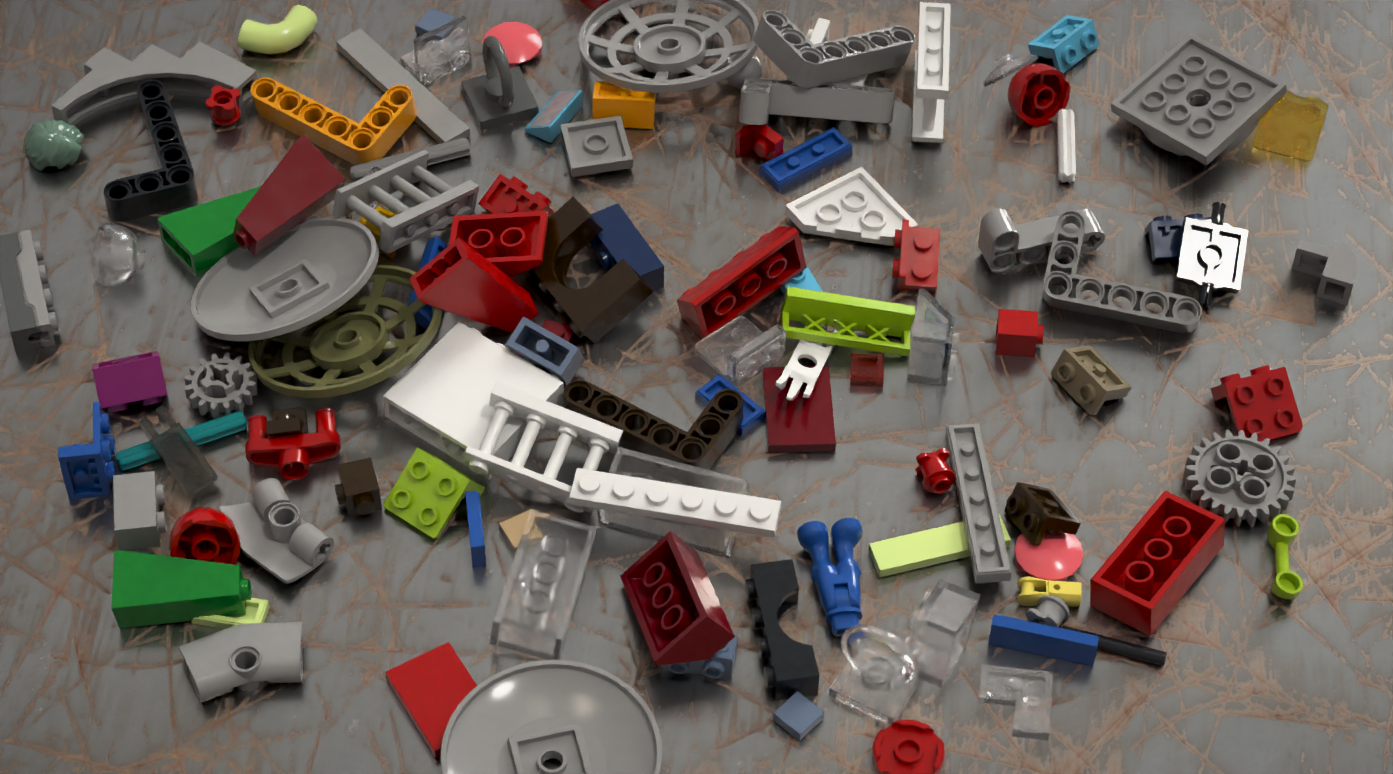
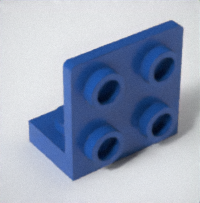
M93 402V443L58 447V459L69 500L110 496V482H113V475H116L115 463L110 460L111 455L116 454L114 435H108L111 433L109 413L103 414L100 402Z

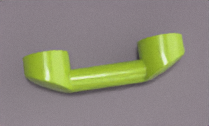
M1280 514L1274 517L1267 532L1268 541L1275 551L1276 578L1271 585V591L1280 598L1295 599L1303 588V581L1298 574L1290 571L1288 548L1299 532V524L1293 517Z

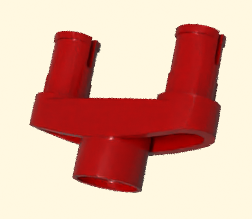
M331 408L316 410V433L269 437L267 435V417L263 415L249 417L248 441L245 445L246 459L256 466L279 467L280 475L288 480H298L306 477L310 470L309 464L328 460L340 452L341 442L340 435L336 432L334 410Z

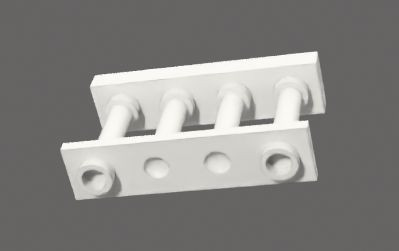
M920 2L918 50H915L912 141L943 143L944 99L948 100L950 4Z
M495 382L490 394L489 406L494 407L496 412L480 449L467 447L464 464L477 474H491L563 502L572 511L591 513L593 508L570 504L569 496L572 486L557 481V475L572 441L579 440L589 444L591 449L583 469L596 471L603 453H616L623 430L502 383ZM514 415L525 419L527 426L512 461L508 462L493 456L492 453L507 418ZM545 427L556 431L559 437L542 475L524 468V465L539 430Z

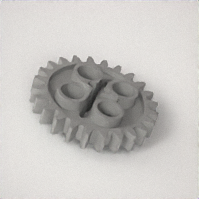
M1226 430L1224 438H1221L1219 434L1214 432L1211 441L1202 438L1200 446H1193L1192 453L1188 455L1183 478H1186L1185 489L1191 490L1190 499H1200L1199 507L1203 509L1209 507L1211 509L1210 512L1216 515L1218 513L1221 514L1222 518H1225V523L1229 518H1234L1236 526H1240L1242 519H1246L1252 527L1255 524L1256 518H1259L1266 524L1269 515L1275 517L1280 514L1281 509H1287L1289 500L1292 501L1295 491L1294 487L1297 478L1293 476L1295 467L1288 465L1289 455L1279 456L1281 446L1268 447L1270 439L1266 438L1259 442L1255 432L1250 438L1245 437L1243 430L1239 431L1238 437H1233L1230 430Z

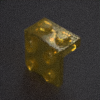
M1287 90V93L1260 117L1253 139V146L1256 149L1301 161H1311L1327 117L1329 103H1325L1322 99L1313 96H1306L1305 98L1294 95L1293 92Z

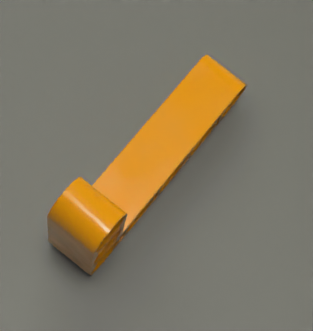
M268 77L256 80L250 89L256 110L260 116L298 136L305 134L313 144L353 165L383 158L417 117V109L412 91L405 85H395L389 88L360 123Z

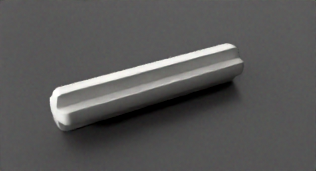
M1060 109L1057 117L1058 178L1062 183H1073L1076 175L1074 112L1071 109Z

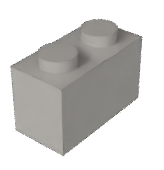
M155 471L113 475L114 532L118 549L132 550L160 547L161 532L167 531L165 512H160V505L166 504L164 484H157Z

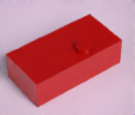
M1164 491L1090 579V606L1151 636L1224 546L1225 518L1170 492Z

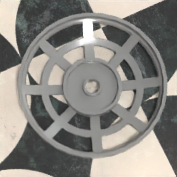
M610 0L590 14L583 23L578 38L580 57L585 66L605 82L633 91L671 93L705 87L722 81L739 71L750 61L758 48L754 42V36L759 24L752 9L741 0H677L675 12L659 13L642 18L636 15L632 7L665 0ZM699 1L713 4L730 12L717 22L706 16L688 13L689 2ZM618 13L628 22L611 37L610 41L593 35L604 22ZM740 18L749 30L751 42L733 46L732 36L726 28ZM673 22V24H663L652 28L647 27L656 23ZM685 23L699 24L708 29L700 32L696 28L685 25ZM636 31L639 34L633 46L621 44L623 39L632 32ZM716 35L720 36L724 48L706 49V41ZM589 44L607 50L608 61L612 68H601L590 59ZM616 53L634 55L636 62L622 66L617 59ZM744 53L732 64L719 70L725 65L731 55ZM720 57L715 64L706 70L698 66L704 59ZM645 69L657 74L654 79L638 76L633 74V72ZM685 71L692 74V76L668 79L670 75Z

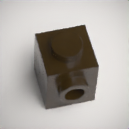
M371 457L338 464L340 484L335 485V492L338 504H345L348 517L366 515L373 511L382 510L380 489Z

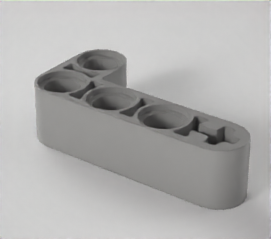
M994 209L986 213L980 224L978 247L990 270L1000 273L1047 262L1056 223L1060 215L1014 225L1005 209ZM1077 210V212L1084 216L1086 221L1081 253L1092 251L1104 242L1105 235L1090 210ZM1072 223L1062 227L1063 231L1068 234H1074L1079 231V227ZM1059 254V255L1056 257V259L1063 258V257H1068V256H1070V255H1068V254Z

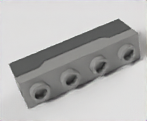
M31 230L0 236V282L16 353L55 345L53 332L59 331L55 311L48 312V308L54 307L50 288H43V284L49 283L45 264H38V261L44 260L40 241L33 242Z

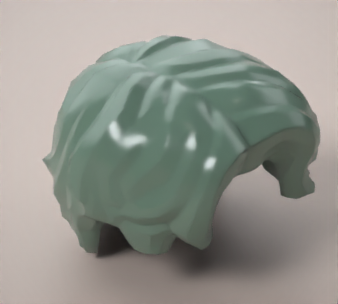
M62 120L40 121L33 124L25 135L23 147L26 158L40 171L48 166H57L58 169H63L67 164L73 165L77 161L81 152L79 144L84 135L75 126L67 124Z

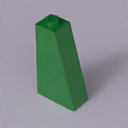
M260 187L157 218L161 240L196 277L207 272L222 257L240 246L235 240L233 233L236 218Z
M125 550L114 551L111 609L119 629L191 621L193 618H199V616H236L246 614V600H251L252 598L251 583L249 579L243 578L239 565Z

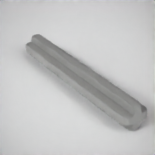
M460 138L351 166L350 175L352 181L355 182L423 150L429 152L427 166L469 156L471 154V147L467 138Z

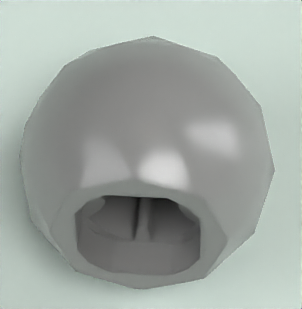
M744 53L729 57L725 67L732 64ZM754 55L744 67L726 79L733 87L742 89L746 78H761L763 74L762 64Z

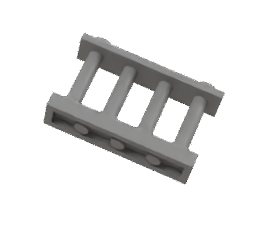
M423 150L337 189L334 198L333 217L338 219L355 211L380 229L381 235L378 248L389 254L452 223L453 216L473 213L475 211L479 185L469 180L455 187L450 186L426 170L429 152ZM422 181L440 194L431 198L412 184ZM400 191L418 203V205L409 208L390 194ZM377 201L397 215L386 218L368 204Z

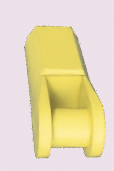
M1030 576L1022 577L1017 581V586L1021 590V593L1017 596V602L1022 606H1037L1038 600L1045 595L1061 598L1067 607H1080L1082 583L1050 581Z

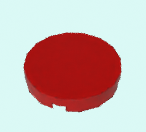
M916 720L892 722L891 726L885 729L883 727L877 733L873 742L872 762L878 774H940L944 764L945 750L942 739L938 738L934 733V729L928 724Z

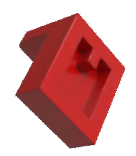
M766 124L743 126L735 135V154L739 157H742L752 149L758 156L768 161L783 154L784 138Z

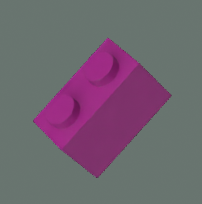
M158 351L92 364L98 399L101 408L108 407V412L128 409V403L140 400L142 405L159 403L162 401L161 396L167 395Z

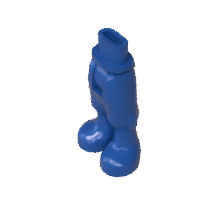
M855 518L840 519L831 528L830 536L836 555L837 566L832 565L830 562L828 530L824 523L820 521L806 522L797 530L800 545L811 555L814 565L811 578L816 584L822 607L826 613V622L831 624L832 632L835 636L854 635L861 631L859 621L862 619L859 579L861 571L858 563L854 560L853 549L862 538L863 532L861 522Z

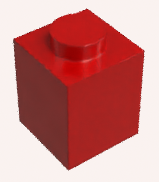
M999 309L996 325L995 355L1035 357L1036 344H1043L1044 325H1038V311Z

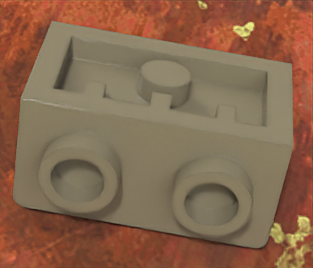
M1091 345L1065 348L1051 371V375L1089 415L1097 414L1106 400L1126 397L1132 388Z

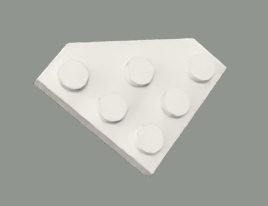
M863 167L785 205V214L803 233L893 246L895 229L901 230L903 219L909 220V227H918L915 220Z

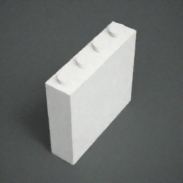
M458 322L383 395L385 417L464 464L467 447L480 449L496 412L494 407L489 406L490 394L495 382L502 383L558 406L564 404V384L556 375L546 373L529 360L510 352L503 344L495 343L483 336L477 329L469 328L463 323ZM514 415L507 418L492 453L493 456L505 461L510 460L515 454L527 426L525 419ZM491 474L482 475L489 480L493 477Z

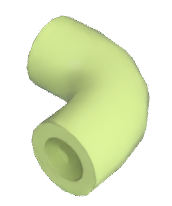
M295 5L290 9L285 19L277 24H263L247 19L242 24L238 35V47L254 53L267 55L286 53L300 46L311 35L318 22L317 16L311 9L302 5Z

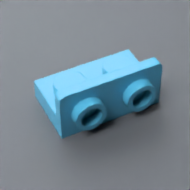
M1066 15L1032 40L1028 47L1031 55L1053 59L1055 68L1064 73L1099 46V40L1093 19Z

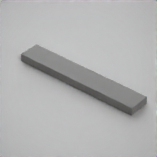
M361 28L336 41L337 50L384 93L395 85L409 87L417 109V117L414 121L439 144L470 136V128Z
M980 424L946 425V438L952 468L956 476L955 483L975 582L1011 581V569Z

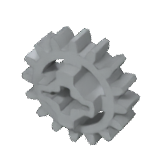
M226 353L223 359H218L216 354H212L211 361L207 362L201 358L199 359L200 367H190L191 375L184 378L186 384L184 387L186 398L190 401L191 408L199 407L200 415L202 416L208 411L212 412V416L215 419L222 412L225 415L231 414V411L234 409L243 412L242 404L252 405V396L258 394L257 376L252 370L250 362L243 364L242 356L231 360L229 353Z

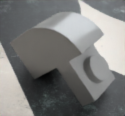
M1300 239L1292 270L1321 278L1316 297L1348 305L1359 269V261L1356 254L1347 245L1337 240H1334L1332 248H1328Z

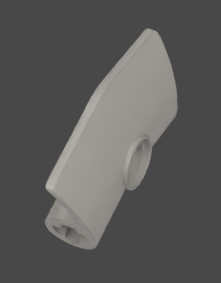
M275 478L265 479L254 487L252 491L253 501L237 505L219 506L220 511L226 514L236 527L240 538L241 551L284 583H291L314 570L329 557L333 550V539L311 523L305 522L300 518L299 509L291 503L281 483Z
M303 622L239 624L179 646V651L190 670L191 679L201 703L231 692L234 687L249 692L260 688L264 681L269 683L302 682L303 659L301 638Z

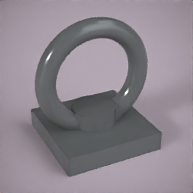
M494 36L486 37L483 42V59L486 75L461 81L462 91L480 130L536 116L539 113V107L520 67L510 68L500 41Z

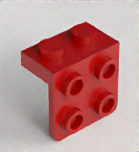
M1269 365L1250 370L1251 376L1241 378L1239 373L1220 378L1221 384L1210 388L1214 401L1227 398L1237 435L1240 430H1243L1245 437L1250 438L1255 432L1258 436L1257 441L1262 442L1266 438L1272 440L1302 430V421L1285 367L1271 370Z

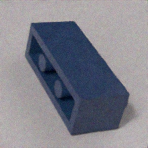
M617 203L592 213L591 215L603 230L586 246L588 249L592 248L597 254L598 262L602 269L609 271L621 259H624L638 272L653 292L663 288L664 265L620 205Z

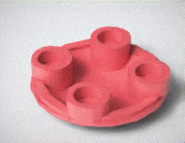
M504 22L495 25L486 32L482 40L483 44L486 37H496L505 51L510 68L530 61L542 53L540 34L535 28L525 23Z
M1046 531L1039 546L1032 545L1022 533L1017 538L1014 548L1015 566L1019 571L1028 573L1034 578L1066 582L1068 577L1073 575L1081 566L1083 559V550L1079 540L1075 535L1063 532L1060 535H1055Z

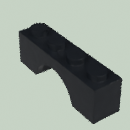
M793 560L751 564L750 579H745V591L747 600H753L755 605L754 608H751L753 628H760L761 637L757 638L760 658H766L768 666H764L766 687H773L776 701L789 699L797 691L804 697L818 695L819 671L813 646L791 639L783 632L779 625L780 620L787 613L798 608L799 585Z

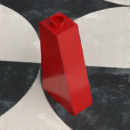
M457 238L409 278L418 300L422 303L511 333L514 332L523 316L532 320L539 314L528 291L460 238Z

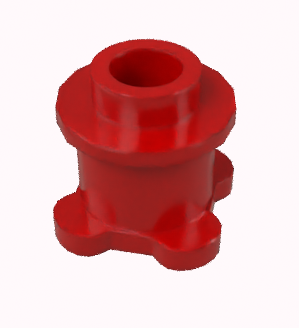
M220 85L211 88V96L205 103L206 107L211 110L210 117L215 124L228 126L239 120L241 110L236 104V101L241 98L239 89H226Z
M942 448L931 453L923 452L916 457L918 467L915 471L919 477H924L923 487L928 492L943 493L950 489L955 482V473L949 469L947 459L950 456L947 449Z

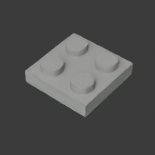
M621 115L560 124V133L572 177L633 168V157Z

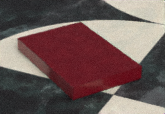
M829 366L823 367L810 398H803L807 383L803 382L799 394L793 401L786 399L793 378H788L784 389H780L775 385L785 367H763L768 453L835 451L836 440Z

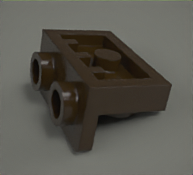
M1017 482L1004 510L1028 541L1036 546L1041 544L1046 531L1055 535H1060L1061 532L1076 535L1081 525L1080 521L1050 488Z

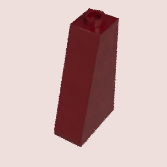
M305 134L298 138L236 218L233 232L235 240L243 249L247 248L254 256L333 201L337 189H340L345 184L346 179Z

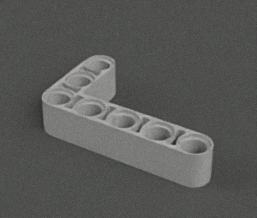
M766 10L763 12L754 36L755 44L794 84L803 88L817 87L902 66L906 63L915 41V34L910 29L904 26H891L813 44L783 13L776 10Z
M746 78L741 89L739 122L750 125H764L768 121L769 114L871 123H891L895 91L887 88L842 84H825L812 88H803L794 84L791 80Z
M1075 210L1065 211L1058 217L1043 282V298L1048 305L1179 333H1190L1198 327L1202 308L1200 303L1192 297L1076 274L1085 237L1086 221L1084 216ZM1072 223L1079 227V231L1074 234H1068L1063 231L1062 227ZM1059 254H1068L1072 257L1073 261L1069 264H1060L1056 261V257ZM1053 284H1061L1066 288V291L1061 295H1055L1049 291V287ZM1086 290H1092L1097 293L1098 298L1094 301H1086L1081 297V294ZM1119 296L1125 297L1130 301V305L1125 308H1119L1113 303V300ZM1150 303H1156L1161 306L1163 311L1159 314H1150L1146 311L1145 306ZM1187 309L1194 314L1195 318L1190 321H1184L1179 318L1177 313L1180 310Z

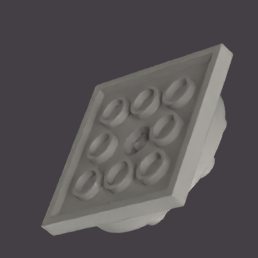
M1190 33L1112 101L1111 112L1141 128L1146 137L1160 148L1173 152L1176 155H1189L1207 166L1222 151L1231 150L1254 131L1260 117L1287 93V84Z

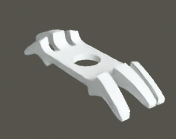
M823 326L822 328L827 331L828 326ZM799 340L781 377L775 383L777 387L784 389L788 378H793L786 399L793 401L799 394L803 382L807 383L803 398H810L816 381L835 345L827 344L826 347L821 346L822 343ZM800 358H808L816 366L812 368L804 367L798 360Z

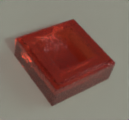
M851 353L850 386L883 387L884 354Z

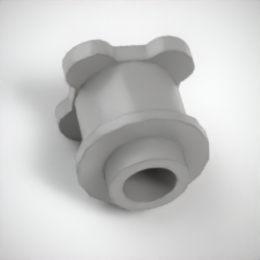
M1045 595L1038 600L1037 609L1029 608L1025 615L1030 622L1059 627L1060 624L1068 621L1070 612L1066 603L1061 598Z

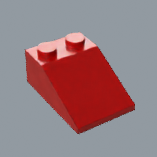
M548 211L453 216L449 245L457 238L462 239L511 278L542 264L549 214Z

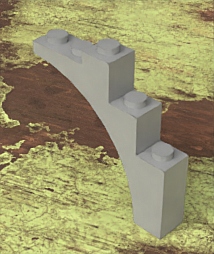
M201 41L186 51L181 58L151 44L146 50L138 54L133 61L103 47L84 64L86 76L78 80L70 90L59 97L51 106L55 120H62L74 126L84 118L106 107L127 100L137 99V88L142 82L158 80L163 83L167 95L198 96L206 99L210 98L211 88L220 85L226 89L237 88L240 90L241 98L236 101V104L241 110L253 99L250 89L258 78L256 70Z

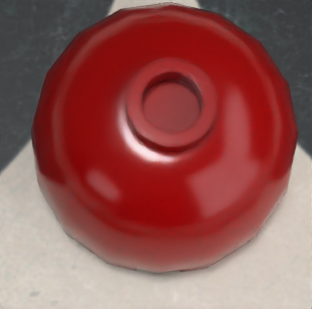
M1042 63L1026 65L1016 72L1009 83L1007 97L1011 110L1029 125L1036 127L1048 125L1052 122L1048 119L1054 117L1060 109L1065 110L1070 99L1069 82L1065 80V75L1052 66Z
M210 507L196 508L187 511L175 522L170 532V556L234 565L240 555L239 534L233 521L223 512Z

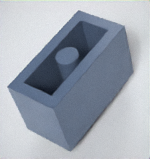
M524 316L506 342L510 352L529 360L546 373L556 375L565 386L571 382L585 360L578 347Z

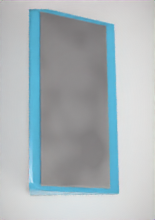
M557 91L525 127V132L551 143L560 133V124L569 123L584 106L583 91Z

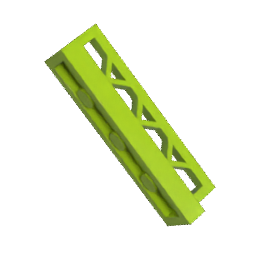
M787 286L780 309L781 337L909 356L911 351L910 330L916 315L915 306ZM789 320L801 322L806 327L789 326ZM830 326L836 329L838 332H826L822 327ZM854 331H863L870 337H858ZM886 336L901 337V343L890 342Z

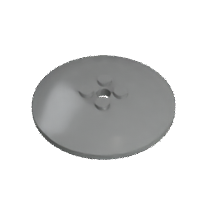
M333 217L304 220L255 256L247 248L243 249L239 246L222 257L206 272L195 288L191 300L192 315L203 332L217 339L227 341L261 340L298 330L332 313L360 291L376 268L379 257L378 245L372 232L359 222Z
M569 660L527 662L502 670L484 680L466 695L453 712L446 726L441 746L442 774H661L662 740L654 715L642 697L631 686L610 672L589 664ZM551 758L562 762L559 768L552 770L545 768L542 764Z

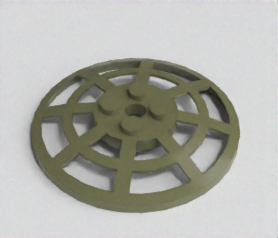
M376 265L372 276L367 281L373 282L369 296L352 298L327 316L292 333L267 338L285 344L282 352L284 366L264 370L262 354L267 339L249 342V360L257 378L265 386L278 393L301 398H326L348 394L377 384L398 373L413 362L435 337L441 324L442 309L432 306L433 318L424 334L415 336L416 321L414 314L426 304L417 298L407 307L395 299L382 296L387 282L413 288L409 278L416 272L399 266ZM365 307L363 311L350 312L342 314L340 316L337 315V313L346 310ZM378 307L398 314L384 322L376 312ZM325 320L326 323L320 326L312 337L304 336L312 327ZM406 322L405 338L389 340V332ZM295 348L310 349L313 358L294 364ZM397 350L378 366H375L372 362L384 351ZM318 366L327 370L321 379L312 378L301 373ZM360 368L363 372L352 377L336 379L340 373ZM290 375L295 380L312 387L291 386L277 382L272 378Z

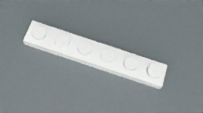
M581 468L576 469L569 496L571 505L773 538L776 535L781 511V501Z

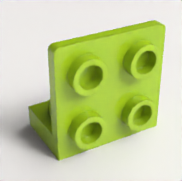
M417 447L383 506L428 536L438 539L462 498L466 497L465 492L477 491L481 496L485 487L433 454Z

